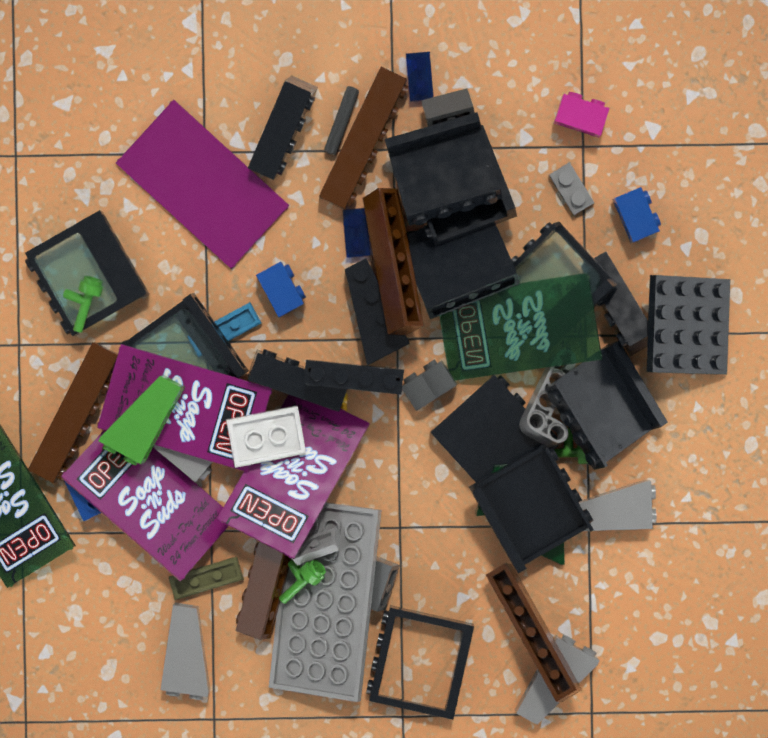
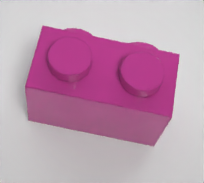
M569 92L568 95H562L554 124L599 138L610 108L604 107L605 103L592 99L589 102L583 100L582 95Z

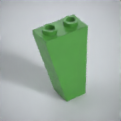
M165 375L159 376L100 437L98 441L104 444L102 448L113 454L116 452L125 456L123 459L133 465L145 463L185 386Z

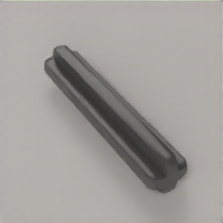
M351 86L346 88L324 151L328 154H337L359 93L357 88Z

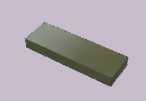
M237 556L192 569L181 581L173 575L168 577L175 600L244 580Z

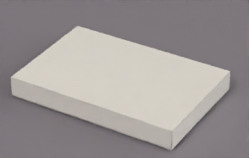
M298 406L226 419L235 468L306 454Z

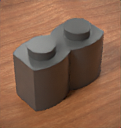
M434 359L423 366L425 370L423 373L417 376L414 372L403 379L405 384L402 385V390L416 411L457 385V382L442 360L437 363Z

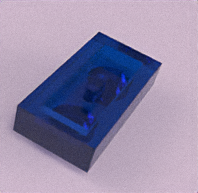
M430 51L406 53L410 102L434 97Z
M365 209L343 210L347 258L371 256Z

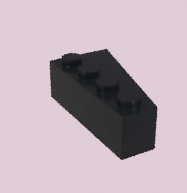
M292 75L285 80L248 169L272 180L278 175L282 176L287 166V162H284L287 153L292 154L297 142L294 140L297 131H302L306 122L304 116L307 110L310 111L314 104L315 97L313 96L317 90L316 86Z
M604 252L594 259L618 285L597 306L603 307L607 323L610 327H614L617 332L616 337L621 346L625 347L629 355L632 356L647 347L648 320L608 253ZM587 263L581 265L583 272L580 274L581 279L591 270Z
M365 258L346 268L347 281L368 366L405 347L410 342L406 335H388L378 280L367 259Z
M263 349V351L256 350L247 375L249 381L338 412L340 411L347 389L303 384L305 367L299 365L300 361L286 357V360L279 358L277 353Z

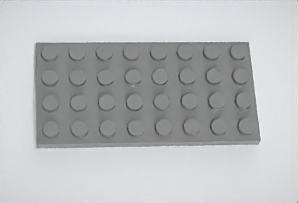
M327 502L324 505L307 537L336 527L340 532V550L315 559L326 570L324 579L317 585L308 583L286 604L280 601L276 616L269 688L353 702L361 701L382 510ZM290 567L283 593L297 581Z

